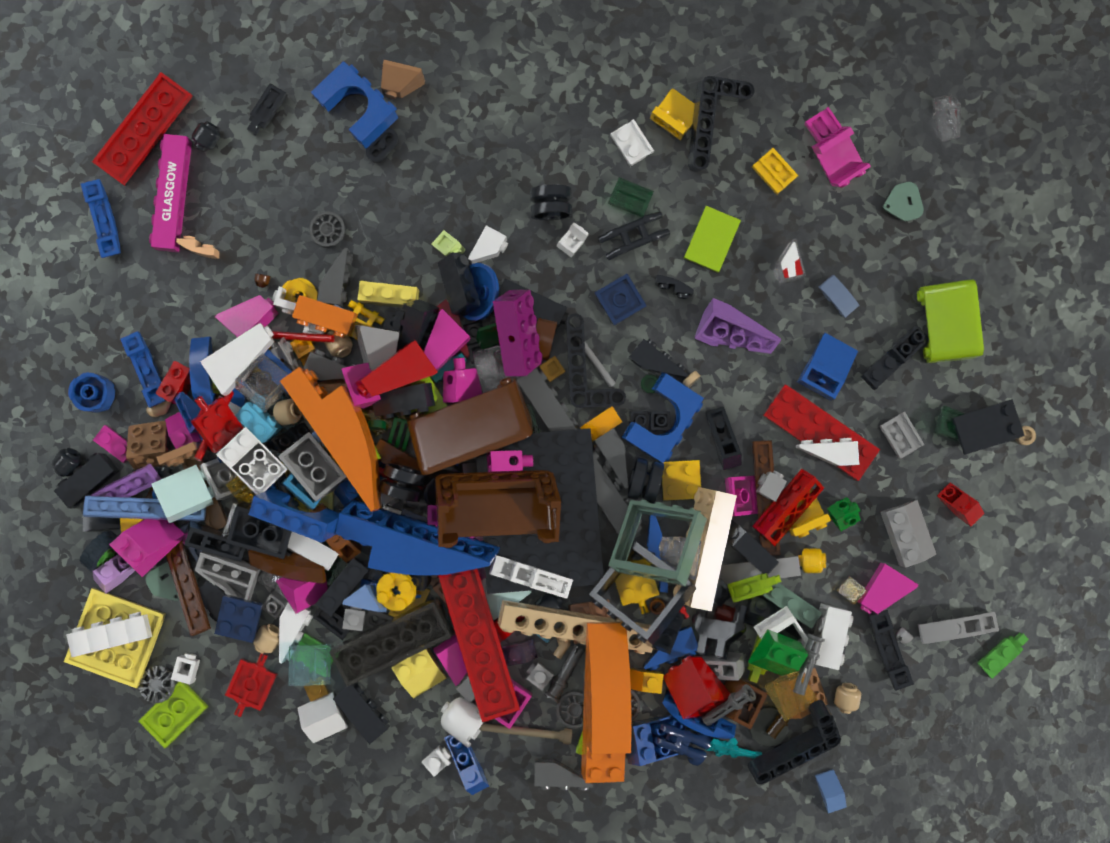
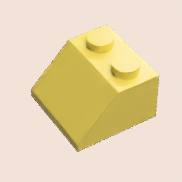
M428 645L392 667L401 685L413 698L447 678Z

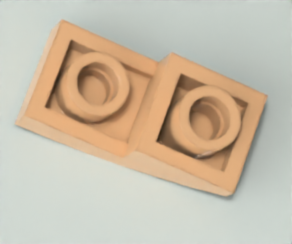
M183 236V239L177 238L176 242L187 250L200 256L219 259V251L213 248V245L203 244L201 247V243L192 236Z

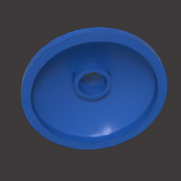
M474 263L469 266L481 306L464 317L468 320L480 321L488 317L494 310L493 301L499 297V283L495 272L490 266Z

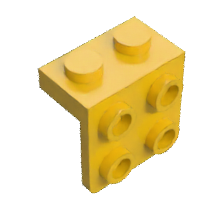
M817 498L789 529L791 536L802 538L810 534L809 530L814 528L820 530L827 527L826 523L830 522L831 519L828 514L823 513ZM803 500L798 503L797 508L801 506ZM790 515L785 518V522L789 520Z

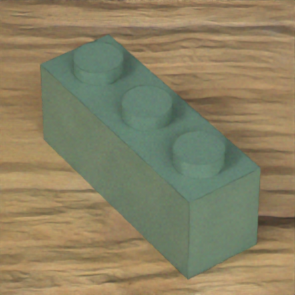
M780 583L772 585L773 590L762 595L781 609L787 606L795 619L811 629L822 614L821 611Z

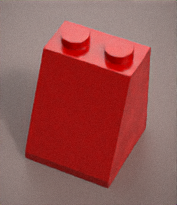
M688 656L682 660L683 663L681 665L668 669L669 673L663 676L683 719L701 717L726 701L730 695V692L702 657Z

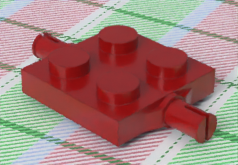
M202 396L194 400L201 411L191 423L213 453L221 450L244 429L223 398H218L209 405H207Z
M260 653L257 663L243 658L240 659L225 693V696L234 699L238 703L234 712L235 716L241 717L245 707H252L261 711L277 676V673L268 670L264 666L268 657L265 653Z

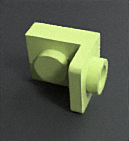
M445 230L432 243L433 247L444 256H448L452 252L460 254L465 252V248Z

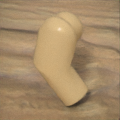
M165 401L152 408L147 407V413L151 417L164 415L168 412L171 403Z
M557 638L558 647L553 655L561 660L570 647V642L561 641Z

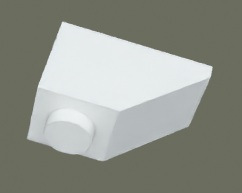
M486 226L468 258L469 262L474 264L498 257L500 252L504 253L508 246L506 242L507 237Z

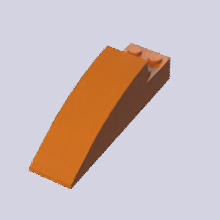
M298 367L280 380L281 384L370 511L380 510L382 503L381 492L378 490L380 485L379 462L374 441L361 408L354 406L348 387L341 385L329 394L324 386L320 387L317 382L319 378L313 370L309 371L308 369Z
M622 622L587 623L581 774L585 783L624 782L625 753H631L630 664L627 630L621 625Z

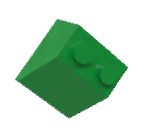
M767 629L748 662L784 676L799 671L808 653L801 642Z

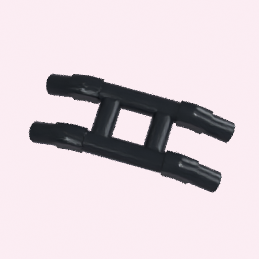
M659 211L645 215L599 236L600 243H604L620 235L624 245L607 253L606 258L612 260L638 247L669 236L670 230L668 228L649 235L645 227L646 224L663 218L662 212ZM638 228L642 238L631 242L627 232Z

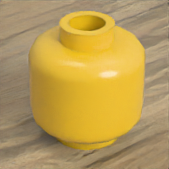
M805 548L802 551V555H798L799 565L804 573H821L823 568H826V553H823L820 548Z

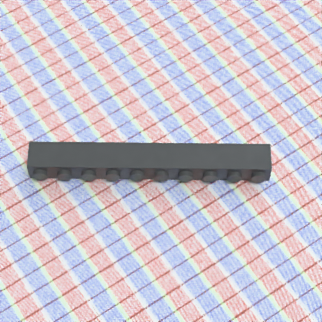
M535 368L527 376H522L516 380L550 432L577 430L579 427L573 417L571 419L566 414L568 412L567 407L563 402H558L556 399L558 394L552 385L548 387L545 382L547 377L542 370L538 371ZM593 449L597 504L619 535L630 502L627 498L623 499L619 492L622 490L616 481L611 482L608 477L611 475L605 465L601 467L598 462L600 457ZM640 519V522H639V525H638V528H637L636 533H637L638 531H640L641 529H643V528L641 527V524L643 523L641 519Z

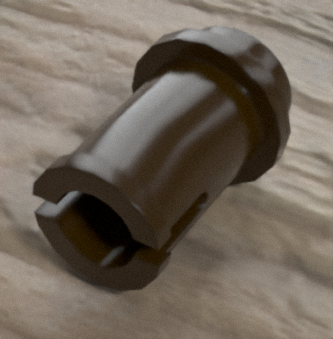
M781 713L775 716L776 719L766 729V733L776 739L785 725L788 726L789 719Z

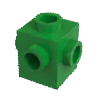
M848 497L837 501L827 508L832 522L841 532L861 521L859 506L856 502H851Z

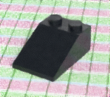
M1013 399L952 418L964 455L1025 436Z
M241 500L236 505L226 543L284 559L292 531L248 515L252 503Z

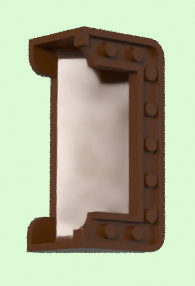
M506 377L500 380V384L496 389L426 415L420 412L417 413V411L408 415L409 417H407L406 421L422 475L434 473L532 435V419L515 377L512 379Z
M533 470L440 474L436 477L438 547H453L458 543V537L537 534L539 540L544 543L559 542L561 499L552 472Z

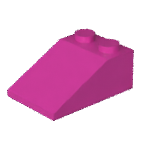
M145 519L123 531L109 545L143 577L183 539L184 533L173 522L169 523L168 520Z

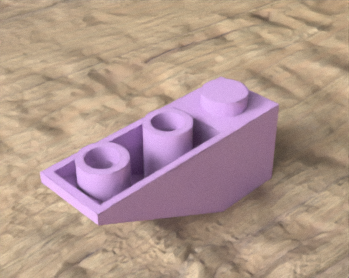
M116 555L93 571V578L106 594L126 580L135 570L123 558Z

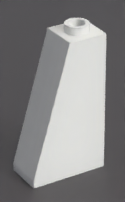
M259 323L200 361L222 395L227 396L274 343L272 339L274 334L268 325L264 326Z

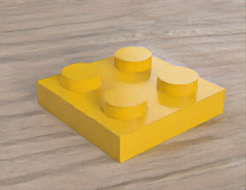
M700 460L664 462L662 476L663 500L694 499L698 487H701Z

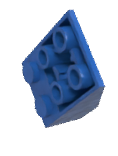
M824 333L797 382L830 401L834 400L846 380L858 351L831 335Z
M672 715L631 722V753H626L628 764L643 766L679 755L676 751L658 746L654 740L656 736L666 738L667 733L659 729L661 724H670L685 730L684 724Z

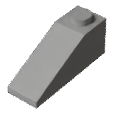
M728 652L727 660L719 659L715 656V653L709 654V656H693L702 657L719 680L739 681L745 672L743 653Z

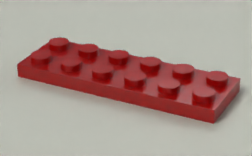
M160 72L92 162L125 186L191 100L192 94Z
M786 384L783 385L763 414L765 418L800 442L803 440H813V444L821 443L820 440L832 439V443L840 442L841 438H852V442L858 441L859 465L836 466L856 481L861 479L880 451L872 443Z

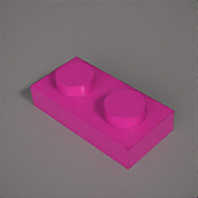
M104 425L93 441L121 462L126 463L128 461L126 458L127 440L109 426Z

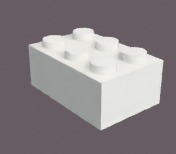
M820 603L819 611L822 614L816 622L814 635L824 638L825 642H822L819 651L820 658L815 660L814 664L839 670L840 666L844 663V646L846 647L849 641L847 632L848 627H851L853 623L852 612Z

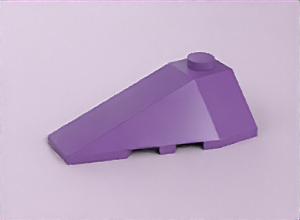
M715 298L711 300L705 309L695 334V339L711 346L721 344L728 345L729 348L733 349L743 347L747 348L748 351L769 354L774 351L781 341V338L742 312Z

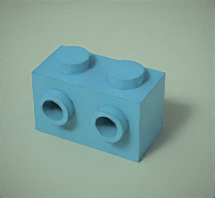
M257 401L246 402L235 415L238 421L261 443L269 442L283 428Z

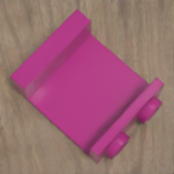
M843 126L812 146L829 182L835 187L843 188L850 184L851 179L864 175L866 173L865 170L871 167L869 163L862 162L850 138L854 134L851 127Z

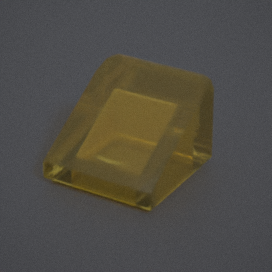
M849 576L837 591L851 604H856L867 590Z

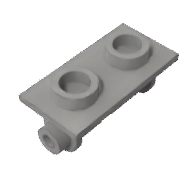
M284 337L278 343L276 341L271 345V352L277 358H283V363L292 371L298 367L302 368L300 360L295 358L292 353L293 348Z

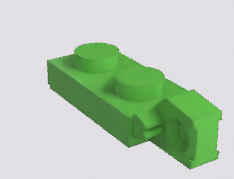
M1020 632L1014 638L1012 636L1004 638L977 664L993 679L1022 652L1023 648L1021 646L1029 639L1024 633Z

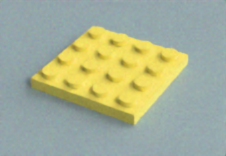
M91 588L77 627L84 626L85 630L91 628L93 623L103 621V625L110 623V619L122 616V620L129 619V614L141 612V615H148L152 637L72 658L70 649H68L64 662L138 688L166 614L110 593L105 594L102 590Z

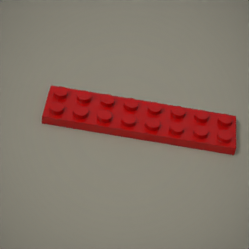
M478 569L438 575L481 721L486 722L519 711L520 707Z

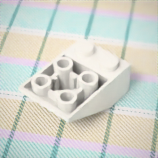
M246 427L216 454L256 495L265 492L288 470Z

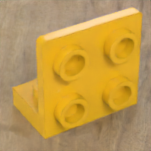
M672 88L659 107L656 106L650 119L681 140L693 124L695 103Z

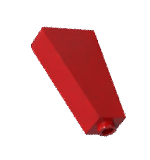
M414 340L355 382L359 394L368 399L438 373V371L416 340Z

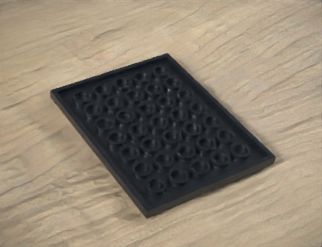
M591 428L532 433L528 438L493 450L522 451V455L533 456V466L523 467L522 471L547 470L554 474L561 499L559 542L544 543L539 540L537 534L483 536V542L500 547L497 553L498 556L573 579L571 587L597 585L604 575ZM487 453L476 457L477 472H487ZM513 458L509 459L511 465L515 463ZM491 564L485 567L487 594L537 590L489 574Z

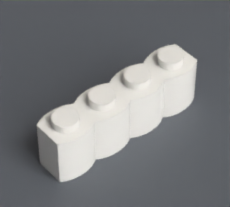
M141 612L129 614V619L122 620L121 616L110 619L109 624L103 625V621L91 624L89 629L84 630V626L74 628L72 633L66 634L72 658L152 637L148 615H141Z

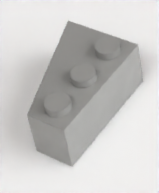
M205 551L200 553L195 568L197 573L213 585H217L225 591V594L250 601L261 571L251 566L250 562L244 560L239 562Z

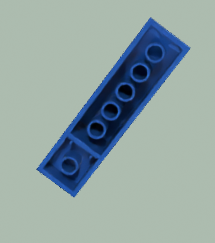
M353 500L340 512L335 533L345 540H354L360 542L363 546H372L368 568L405 575H447L488 567L500 550V547L470 537H458V543L450 548L438 547L436 526L427 525V523L384 509L371 512L365 503Z

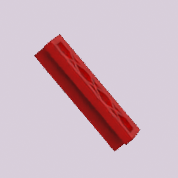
M801 469L780 493L776 502H773L752 527L773 546H776L823 491L824 487L815 476ZM815 484L817 487L810 493V489ZM803 500L801 506L797 508L798 503ZM790 515L789 520L785 522V518ZM778 529L777 534L772 538L771 535Z

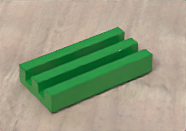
M394 416L387 442L392 443L397 422H401L394 445L398 448L407 419ZM408 425L401 447L403 450H406L410 436Z

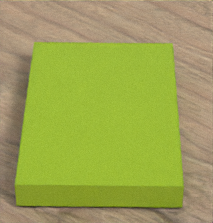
M706 206L683 259L719 273L741 220Z
M178 681L175 684L171 697L162 703H156L139 722L165 749L209 706L188 684Z

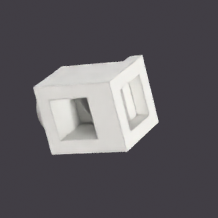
M187 652L184 655L177 656L171 680L189 685L194 683L200 659H196L195 654ZM187 663L191 665L190 670L186 668Z

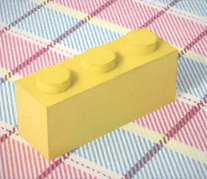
M360 281L357 300L363 304L403 308L404 303L419 299V289L417 287Z

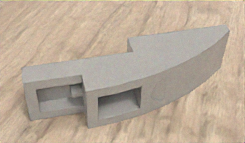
M995 612L918 625L922 644L999 631Z

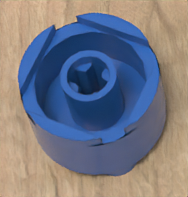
M87 372L80 374V376L72 380L68 395L76 408L98 413L110 408L115 398V389L113 382L105 376Z

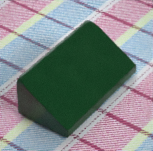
M496 323L478 329L476 340L482 350L500 344Z

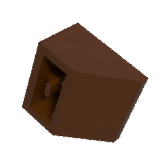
M739 679V681L726 680L724 686L730 694L738 692L745 684L754 690L756 695L754 701H749L743 705L742 709H734L725 715L729 719L751 729L768 693L742 679Z

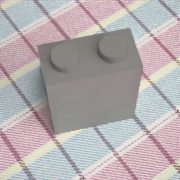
M355 325L354 329L363 362L369 364L371 371L396 353L399 332Z

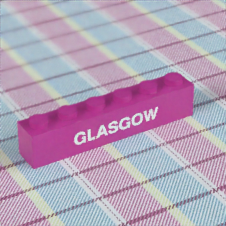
M164 134V138L160 143L162 155L158 161V168L160 170L159 177L156 179V188L158 189L157 196L154 197L155 214L152 215L151 219L153 232L149 236V243L155 250L179 252L180 244L176 241L177 238L181 239L192 141L187 136Z

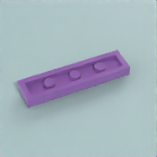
M148 464L93 492L90 496L129 498L151 487V484L161 480V477L152 465Z

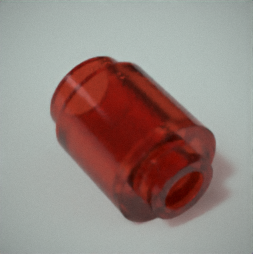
M726 604L717 606L714 617L720 621H733L735 608Z

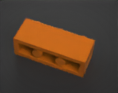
M301 295L298 297L292 315L297 320V324L308 326L309 323L315 325V329L326 332L328 329L334 331L333 335L345 338V335L351 337L358 316L355 312Z

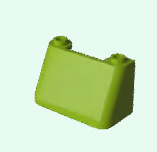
M972 279L920 287L919 291H917V301L921 302L922 306H925L929 343L923 348V356L927 363L969 360L982 356L984 344L976 281Z

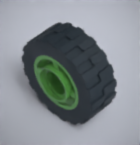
M111 530L104 531L96 536L82 552L79 560L80 563L93 573L95 569L118 555L109 545L118 536Z

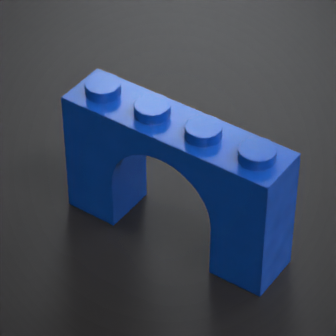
M343 61L311 93L328 112L350 94H361L368 98V108L365 114L349 129L353 137L366 149L398 119L395 112L397 109L390 101L386 103L383 100L384 96L378 89L373 90L370 87L371 83L364 76L361 78L358 75V70L352 64L348 66Z
M661 373L652 390L670 401L675 409V422L670 431L655 435L636 422H631L621 437L660 463L667 462L673 453L671 450L682 440L683 436L681 434L692 424L693 419L691 418L695 412L698 413L702 408V401L704 399L667 373Z
M274 488L253 497L248 514L250 516L321 543L336 535L340 514L327 508L317 513L293 509L288 506L291 495Z

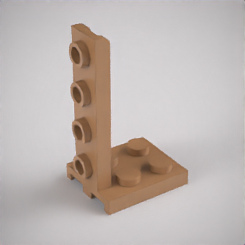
M191 442L156 457L159 465H167V467L182 465L184 470L194 465H197L198 469L201 470L200 465L204 463L203 458L201 461L194 459L201 444L199 442ZM205 480L206 487H209L207 480ZM213 497L214 504L206 507L205 523L207 526L218 530L226 526L227 518L220 500H216Z

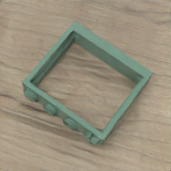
M643 499L641 501L630 500L608 566L618 573L686 586L707 518L701 514V511L694 508L688 510L678 505L670 507L661 502L652 504ZM642 514L692 522L676 571L627 562Z

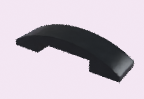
M888 610L868 616L876 646L894 690L897 691L914 685L909 668L905 665L893 632L894 627Z

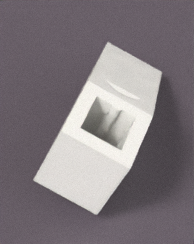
M841 438L840 442L832 443V439L820 440L821 443L813 444V440H803L801 444L796 445L797 449L834 466L859 465L858 441L852 442V438Z
M289 602L287 603L279 619V663L282 664L286 660L289 661L291 659L290 657L295 651L292 648L303 637L304 633L301 631L305 625H309L313 618L311 615L313 609L307 608L295 614Z

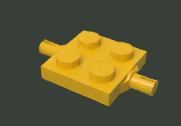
M632 559L630 561L632 563L651 566L650 563L644 559ZM623 573L615 580L622 605L638 603L641 614L649 612L646 601L651 597L660 595L655 580Z

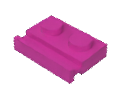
M829 107L804 123L817 143L842 127Z

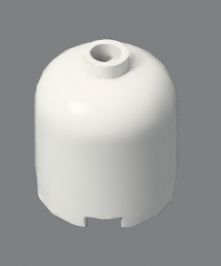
M463 697L456 698L451 703L447 701L441 709L443 713L441 717L442 728L468 748L471 745L469 740L477 738L481 732L479 728L483 724L477 705Z

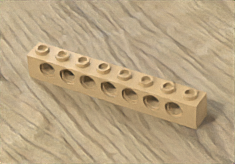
M502 600L498 618V625L505 632L521 631L524 635L532 636L533 634H539L546 639L557 637L565 642L576 640L583 645H586L587 623L623 622L620 619L615 621L609 617ZM518 616H525L522 622L515 621ZM537 619H544L541 625H534ZM563 622L560 628H554L555 623ZM635 622L646 632L651 626L650 624ZM576 625H581V629L579 631H573V628ZM633 629L631 632L627 630L628 649L634 650V652L639 654H645V652L652 653V644L648 641L643 643L637 637L635 640L629 641L630 636L637 634V632Z

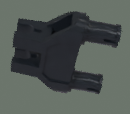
M736 604L733 621L730 622L710 619L707 617L708 610L697 609L696 614L691 618L700 636L697 652L700 655L709 656L712 641L717 642L715 656L719 659L727 660L730 645L746 632L747 627L744 622L748 610L747 606L741 605L740 607L739 604Z

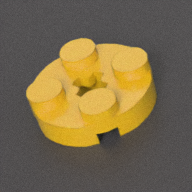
M297 278L289 280L282 286L286 289L284 300L297 303L294 296L303 293L302 296L314 300L318 299V291L307 279Z
M391 572L385 574L377 584V601L389 610H404L416 597V586L411 581L410 575ZM397 586L401 594L395 595L392 588Z

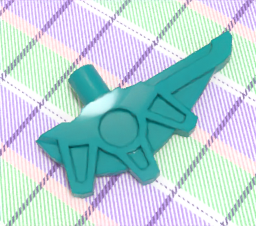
M731 738L729 741L713 739L710 742V748L706 750L714 751L715 756L718 757L730 755L732 758L746 756L755 759L762 755L761 752L739 748L735 738Z

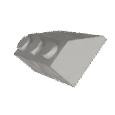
M310 432L278 456L315 502L333 492L338 485L347 480L346 475Z
M918 500L880 512L900 567L906 568L924 562L936 555Z

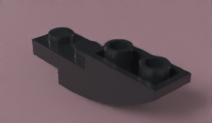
M918 325L914 326L879 357L861 377L873 390H876L902 364L909 360L929 340V337Z

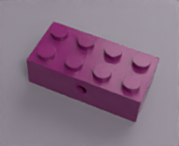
M509 290L493 301L505 376H527L542 361V353L539 350V334L536 331L537 319L533 311L534 299L531 296L530 290Z

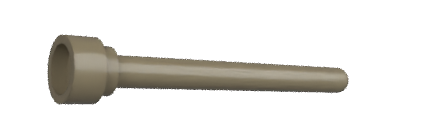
M483 723L479 728L480 731L559 739V742L571 745L572 729L569 728L551 731L512 726L508 729L504 725Z

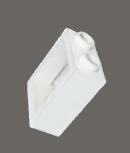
M787 606L754 626L757 634L762 639L767 629L778 633L793 624L802 637L798 641L802 643L804 648L808 641V637Z

